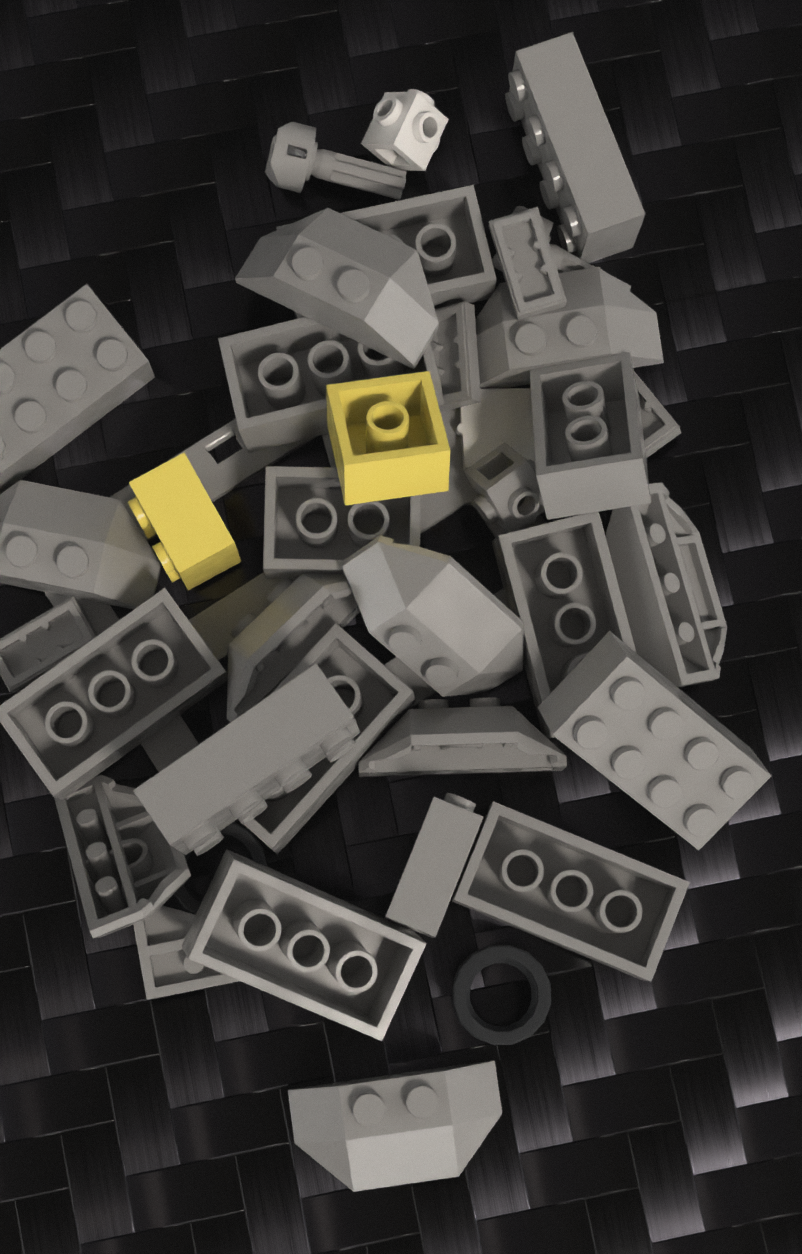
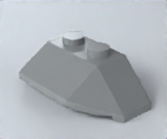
M330 208L321 210L261 237L235 278L236 283L413 369L417 366L439 328V322L418 251Z
M600 267L558 273L567 300L566 307L518 321L506 282L499 283L475 319L480 388H510L529 385V370L630 352L633 368L664 363L657 313Z
M19 480L0 494V583L68 597L74 596L78 599L133 610L155 595L162 564L119 499Z
M662 482L649 484L651 503L613 509L605 535L636 653L677 687L713 681L720 678L721 667L719 663L724 652L727 624L701 536L682 508L669 498L670 492Z
M379 535L344 560L342 565L343 571L369 633L442 697L487 693L523 671L524 622L451 556L414 545L396 544L394 539Z
M302 573L294 582L288 577L269 594L267 599L271 604L258 617L250 613L233 628L230 635L234 640L228 645L227 719L229 723L267 698L335 623L343 629L360 613L344 573Z
M474 698L469 700L470 707L449 708V700L428 699L418 701V709H408L358 762L359 777L562 771L567 767V757L513 706H500V698Z
M104 775L94 777L64 800L54 797L88 928L93 938L106 936L152 917L191 876L185 855L169 845L133 790L135 788L118 785L113 779Z
M495 1060L288 1089L294 1143L353 1192L459 1177L502 1115Z

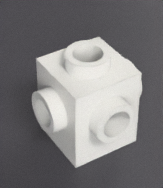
M409 89L407 92H385L382 100L374 109L373 119L361 144L389 167L406 171H425L433 153L439 146L440 137L449 119L433 106L434 100L422 91Z

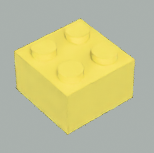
M430 371L326 385L327 428L345 506L449 490L451 450Z
M185 453L129 482L136 497L127 502L146 537L149 539L156 534L161 542L153 545L152 548L172 583L181 578L189 591L241 562L234 540Z

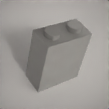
M447 793L444 800L436 797L433 798L385 919L431 938L436 937L483 820V816L473 813L476 807L475 803L451 793Z

